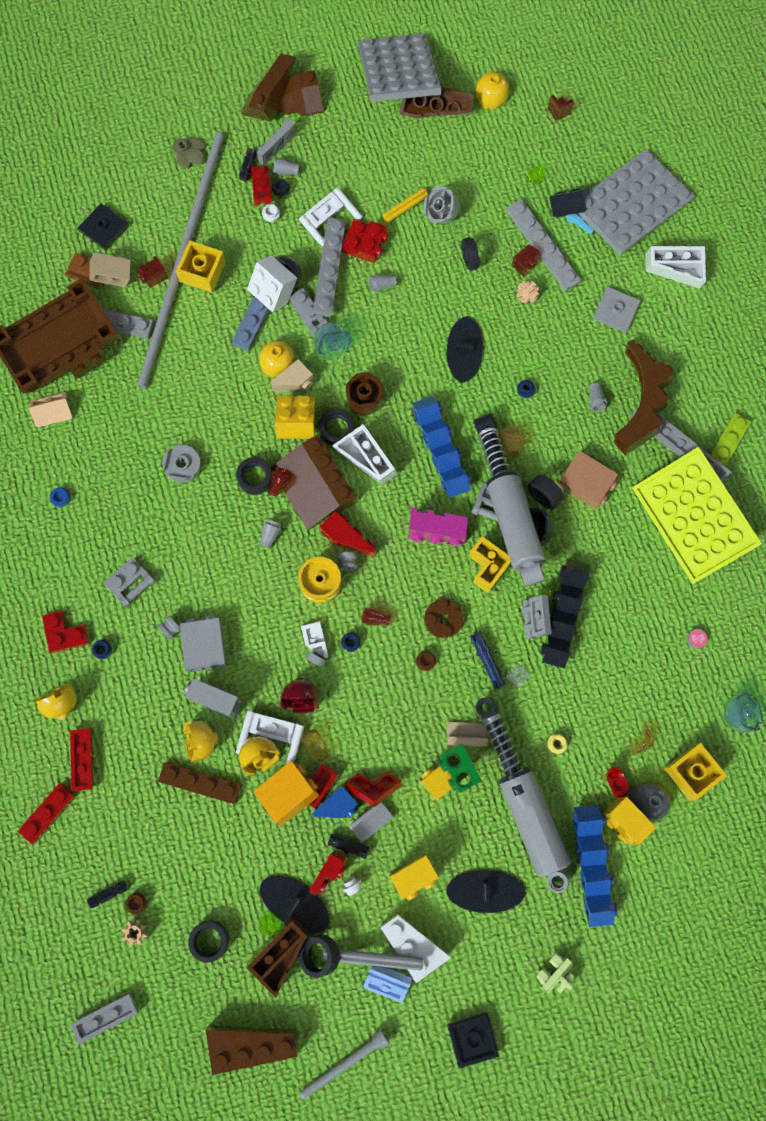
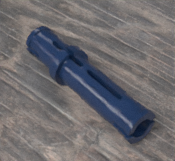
M481 631L469 636L477 651L476 655L480 657L494 690L506 685L490 653L491 648L490 646L487 647Z

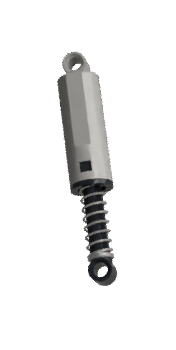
M492 413L473 419L480 443L483 445L484 456L487 458L486 463L489 464L488 469L491 471L490 475L492 478L487 482V488L514 571L521 572L526 587L544 581L545 576L541 566L546 562V558L528 506L525 491L522 487L520 475L507 469L509 464L505 463L507 458L503 457L505 452L501 451L503 445L499 444L501 439L497 438L499 433Z
M491 697L481 698L476 703V712L482 717L483 720L481 722L485 724L484 728H487L489 731L487 735L491 736L490 743H494L495 747L493 750H496L498 753L496 758H500L501 763L499 765H503L504 768L502 773L507 775L499 779L498 782L538 877L547 875V884L551 891L562 893L570 882L569 874L564 868L569 866L571 861L532 768L524 769L519 765L521 760H517L516 755L518 753L513 750L515 745H511V737H508L506 734L508 730L504 729L503 725L505 722H502L500 719L502 715L498 712L497 701ZM485 702L491 704L492 709L489 713L483 710ZM555 876L562 877L564 884H555L553 878Z

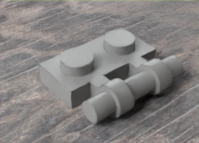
M539 595L523 601L522 615H524L525 620L523 630L526 632V639L529 640L534 639V637L551 634L548 595Z

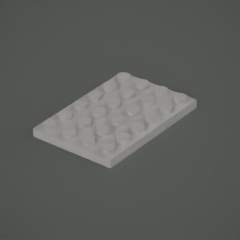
M416 33L411 36L398 35L392 38L381 37L380 39L358 41L370 102L441 94L440 82L425 34Z
M646 149L591 189L590 193L584 197L586 211L578 214L621 256L693 201L695 196Z

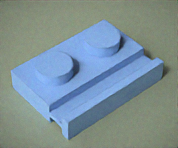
M371 966L363 988L402 1003L412 978L385 967Z

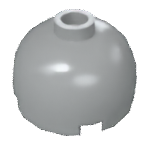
M435 187L430 195H427L423 205L424 213L431 222L437 224L450 223L459 213V198L456 193L447 187Z

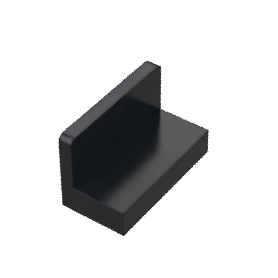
M589 187L559 191L550 195L549 199L553 217L584 213L586 211L584 197L590 193Z

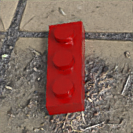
M90 728L70 730L71 791L93 790L92 729Z
M59 783L17 832L34 845L76 796Z

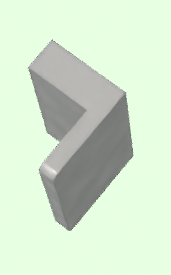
M381 802L349 827L362 843L394 817L383 802Z

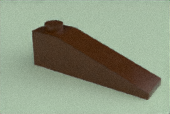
M280 53L247 97L241 112L242 115L272 122L297 59L295 56Z
M315 70L298 73L289 77L276 109L277 112H285L287 115L300 113L301 116L323 113Z
M440 84V95L403 98L400 114L413 118L470 113L475 94Z

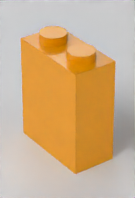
M288 762L253 791L275 824L281 827L320 796L316 791L317 785L311 778L307 779L304 775L306 770L300 763Z

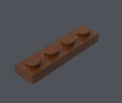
M165 762L158 779L160 783L231 804H236L241 788L240 784Z

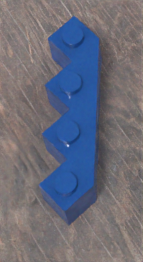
M433 396L413 402L412 407L416 422L421 427L422 437L427 449L431 452L432 462L436 472H439L444 491L449 498L469 491L471 478L469 473L465 472L460 465L459 459L462 458L460 450L451 443L450 435H452L450 426L446 425L441 419L440 412H442V406L440 402L436 401Z
M598 805L574 807L573 824L574 830L577 831L578 841L576 848L578 860L581 863L580 879L586 901L583 903L589 927L614 925V917L617 916L618 912L616 903H612L610 896L613 875L608 872L606 866V855H609L608 843L604 842L602 836V826H605L604 813H600Z

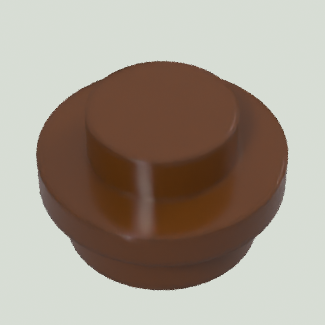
M428 651L421 652L416 658L417 667L423 671L431 670L436 662L434 655Z
M137 892L130 894L125 902L126 909L132 914L141 913L147 904L145 896Z

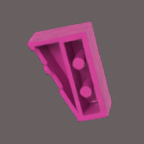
M411 507L408 539H412L413 542L417 543L425 540L431 541L432 544L447 542L452 546H461L466 541L468 517L448 513L435 515L432 510H427V513L417 512L416 507Z

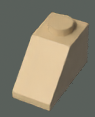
M298 359L270 383L274 392L301 393L313 385L314 379L313 374Z

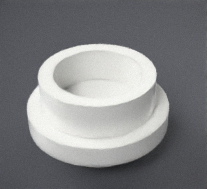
M274 204L266 205L262 210L263 218L268 222L276 221L280 216L279 208Z
M350 877L345 880L342 887L343 892H346L347 895L357 893L362 888L361 879Z

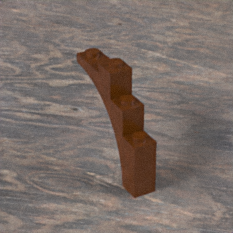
M633 339L627 343L625 354L632 362L638 374L641 386V401L635 415L627 425L616 433L613 442L625 456L661 432L664 423L657 413L666 408L669 400L667 393L662 389L671 384L675 374L672 368L663 361L656 364L655 360L648 356L643 347Z

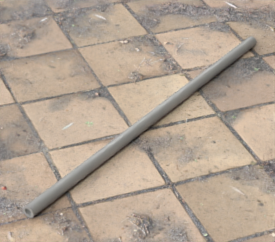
M220 132L216 133L137 383V386L143 389L147 386L178 287L179 280L176 269L189 240L192 241L224 139V135Z

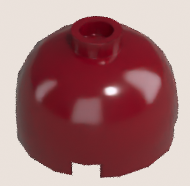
M297 678L284 686L280 696V707L283 710L287 711L288 707L292 709V713L305 714L314 712L316 707L319 709V691L307 679Z

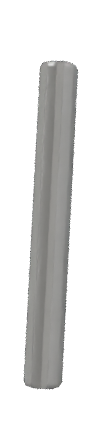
M339 949V962L418 971L423 969L424 965L423 958ZM324 950V960H325V961H327V953H326V950Z

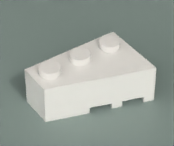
M364 424L332 445L339 454L382 485L397 475L396 470Z

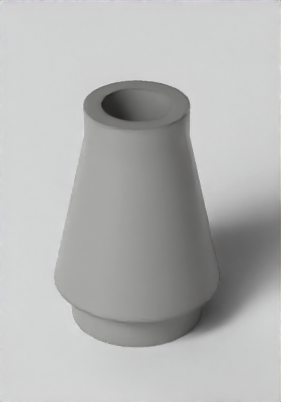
M281 157L279 159L275 158L273 173H277V175H298L299 164Z
M373 274V276L369 277L371 291L379 292L396 286L395 275Z
M593 383L589 386V407L594 412H600L606 408L607 400L600 384Z
M267 519L266 523L263 524L259 545L270 549L281 531V524Z

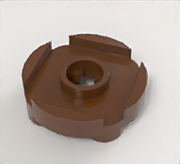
M440 599L433 602L427 608L424 615L426 629L432 636L439 639L455 636L463 623V614L460 608L449 600ZM440 615H441V616H444V615L448 616V617H447V620H448L449 622H448V623L443 622V623L441 624V623L439 622V621H440L439 616H440Z

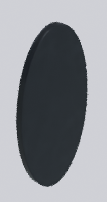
M463 317L453 325L447 342L446 354L449 370L452 376L462 383L470 381L476 375L483 355V339L480 328L470 317Z
M480 870L467 872L452 879L447 885L446 893L455 905L465 910L478 913H497L512 909L520 904L524 899L525 889L512 876L496 871Z
M271 876L261 882V898L269 911L280 921L285 923L293 916L307 930V933H318L328 927L330 921L328 910L317 895L315 896L309 892L310 889L296 880L283 876Z

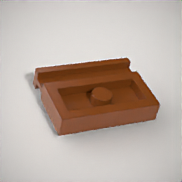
M75 252L68 266L69 269L65 272V276L75 281L83 278L88 286L100 289L101 283L89 281L91 257Z

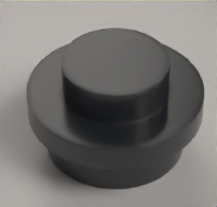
M278 179L274 182L272 191L274 195L284 197L288 195L290 186L285 180Z

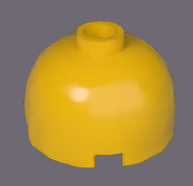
M488 72L480 77L476 84L475 98H477L482 107L497 109V106H503L507 102L509 84L502 74Z
M278 340L264 345L259 355L262 371L271 378L277 377L296 361L294 351L290 345Z
M68 683L51 690L52 692L49 694H44L34 701L42 715L51 719L58 717L59 720H62L71 715L69 711L75 707L77 696L72 684Z
M202 721L185 722L184 734H187L185 748L189 760L195 762L206 759L212 754L214 744L218 743L216 731L213 732L212 728Z
M250 737L239 751V762L245 774L255 775L257 774L256 771L261 768L264 772L274 766L279 760L278 754L280 755V752L274 742L268 738Z

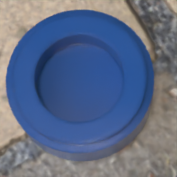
M55 488L50 494V500L56 507H65L70 502V494L64 488Z

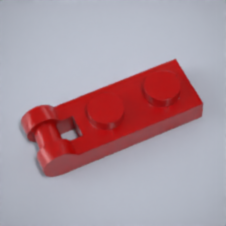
M269 166L251 167L254 206H260V204L264 203L272 205Z

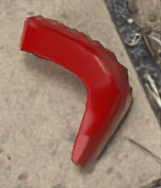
M613 767L606 772L605 777L614 797H625L630 792V787L621 769Z

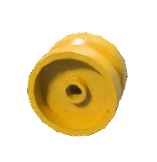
M314 557L307 560L301 566L298 574L300 589L303 595L311 602L321 604L332 601L341 589V573L338 566L331 559L325 557Z

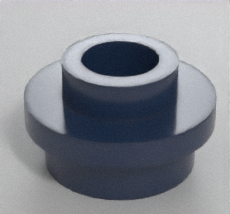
M523 380L517 386V393L522 398H530L535 393V385L529 380ZM527 386L530 390L526 391L523 387Z
M346 633L341 639L342 648L347 652L356 651L360 647L359 636L355 633ZM350 639L355 642L352 646L347 644V641Z
M98 640L92 646V653L98 659H106L112 653V646L106 640ZM101 647L106 648L104 653L99 652Z

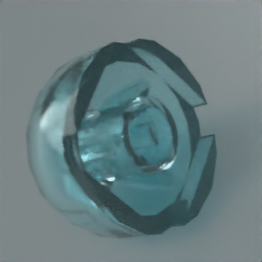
M335 322L322 325L314 335L315 349L325 360L339 358L341 356L339 353L344 350L347 351L351 345V337L347 330Z
M749 692L732 696L726 702L724 708L725 721L733 730L741 733L760 730L758 728L759 724L763 723L760 704L758 701H753L751 697L754 696Z

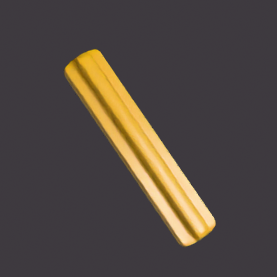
M425 188L420 189L382 215L386 223L392 221L424 200L429 195Z

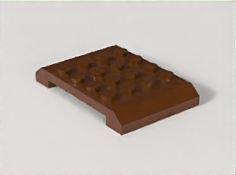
M83 278L67 286L69 291L8 327L5 328L3 324L0 326V357L23 394L34 392L70 371L67 364L96 345L103 351L112 346L119 338L117 331Z

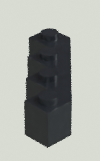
M567 559L565 565H561L558 591L555 590L552 600L555 604L552 616L550 617L551 634L547 635L546 641L542 643L540 654L543 655L542 663L564 669L566 667L571 652V641L577 627V616L583 602V590L589 576V564Z

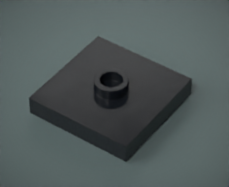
M100 203L77 229L106 251L129 225Z
M487 1012L447 1023L459 1069L500 1057Z

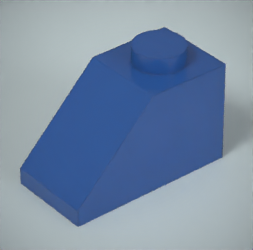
M341 786L312 815L324 818H344L345 816L350 818L357 811L356 806L358 803Z

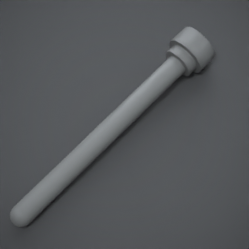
M380 1029L375 1032L374 1037L371 1038L372 1041L301 1090L300 1097L306 1099L376 1048L379 1050L380 1048L384 1049L390 1042L383 1030Z

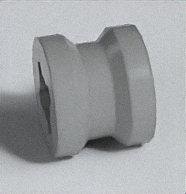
M339 553V570H357L358 564L355 563L357 553Z
M170 616L166 618L164 623L157 625L169 640L173 638L176 632L181 631L180 627Z

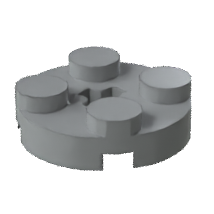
M188 445L174 446L175 448L170 451L168 450L163 457L162 466L166 475L171 480L179 483L193 481L201 469V460L198 453ZM184 460L186 466L180 468V466L177 465V463Z

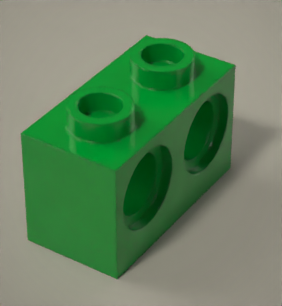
M463 744L439 756L441 760L438 763L442 771H447L451 778L448 780V783L453 791L457 790L459 794L482 782ZM454 754L458 756L459 764L457 766L449 764V755ZM460 773L468 775L469 782L466 785L459 783L458 776Z

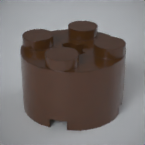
M368 372L355 374L346 385L348 407L354 414L370 415L379 411L383 402V385L381 381Z

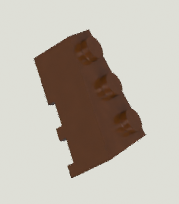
M293 916L247 961L246 968L275 998L307 937V930Z

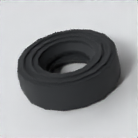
M472 237L464 238L461 241L463 259L467 269L473 271L480 267L478 249Z

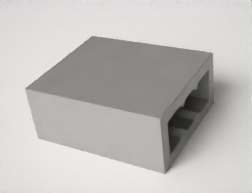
M207 616L204 617V620L187 619L185 623H180L185 670L188 673L227 667L222 621L220 618Z
M194 678L192 682H188L184 691L186 693L185 698L191 702L232 719H235L242 703L237 696Z

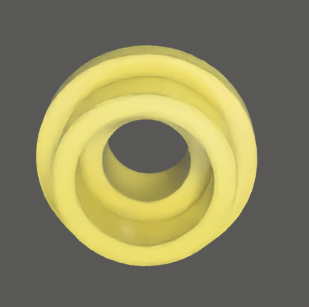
M561 734L550 736L547 742L549 750L555 754L563 753L568 745L566 738ZM555 740L560 742L559 748L554 746Z

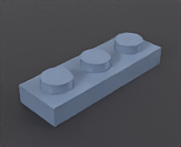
M255 296L232 340L233 346L248 352L269 311Z

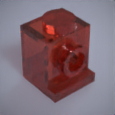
M528 244L513 257L511 266L524 278L527 275L528 269L532 270L537 265L540 252Z
M156 256L153 257V260L138 267L140 273L137 275L142 284L146 283L149 289L168 279L164 267Z

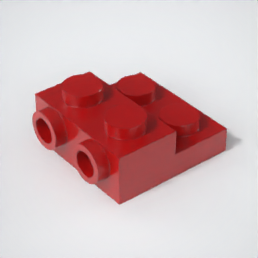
M353 219L341 252L375 263L376 258L381 256L383 242L386 243L389 232H387V226L370 221L368 224Z
M339 852L331 853L309 892L315 896L318 892L323 893L329 883L326 880L327 877L333 881L336 877L340 879L347 868L344 866L347 857Z

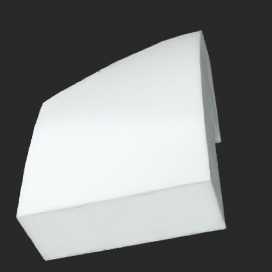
M320 621L302 625L305 645L327 658L328 653Z

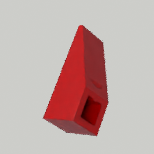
M335 511L319 526L320 532L333 545L371 557L376 556L375 545L370 540L365 541L361 537L362 533L356 527L352 528L348 524L349 520L342 513L339 515Z

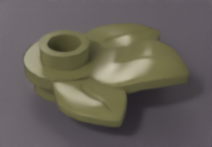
M179 138L174 141L173 150L177 154L176 161L182 168L187 169L190 163L204 164V156L201 150L205 148V144L201 140L196 138L188 140Z

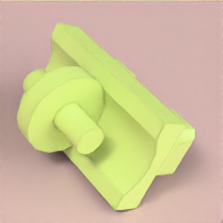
M556 953L550 960V963L557 969L551 976L543 968L537 975V978L543 985L542 988L548 994L559 982L561 983L556 989L560 993L565 988H568L570 991L573 989L569 983L573 980L574 976L569 973L565 979L563 977L574 965L568 958L565 960Z

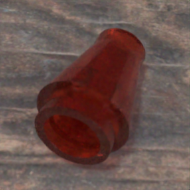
M277 467L272 471L268 490L270 495L278 497L281 490L290 480V473L287 470Z
M372 607L364 608L361 623H365L366 626H389L391 615Z

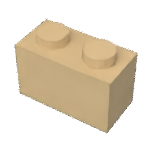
M101 252L93 253L90 260L89 281L126 287L130 280V259H125L122 256H109Z

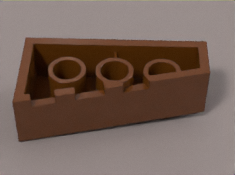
M209 1025L205 1030L212 1075L298 1057L299 1054L295 1029H260L256 1027L239 1028Z

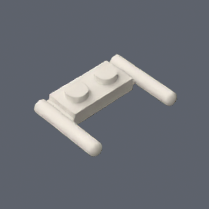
M336 188L308 210L305 215H302L299 221L323 248L324 238L316 229L324 224L328 217L334 216L344 206L356 220L360 221L363 216L343 192Z
M247 711L236 753L239 754L250 732L291 743L286 764L290 761L295 763L304 726Z

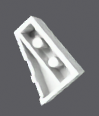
M651 246L645 254L646 272L699 289L706 282L705 246Z
M399 914L394 915L380 925L398 955L423 958V969L420 971L408 970L416 983L451 958L448 953Z

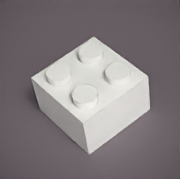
M270 255L257 261L247 290L269 310L274 312L287 305L297 277Z

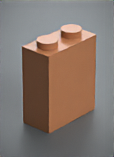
M579 450L560 479L558 486L586 505L596 509L598 505L603 506L608 496L605 495L607 491H612L616 486L617 481L615 479L618 474Z

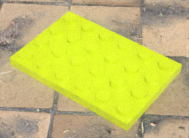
M699 447L632 487L692 584L762 545Z

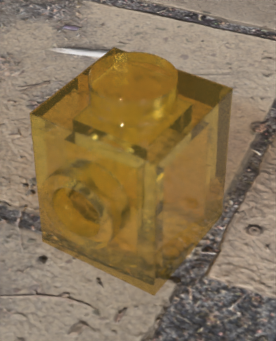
M506 427L502 429L498 438L501 439L500 444L503 445L501 451L505 452L503 457L521 455L525 440L523 433L519 431V427Z

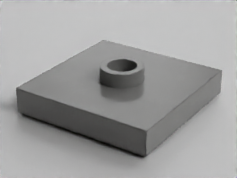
M607 287L593 320L626 333L640 300Z

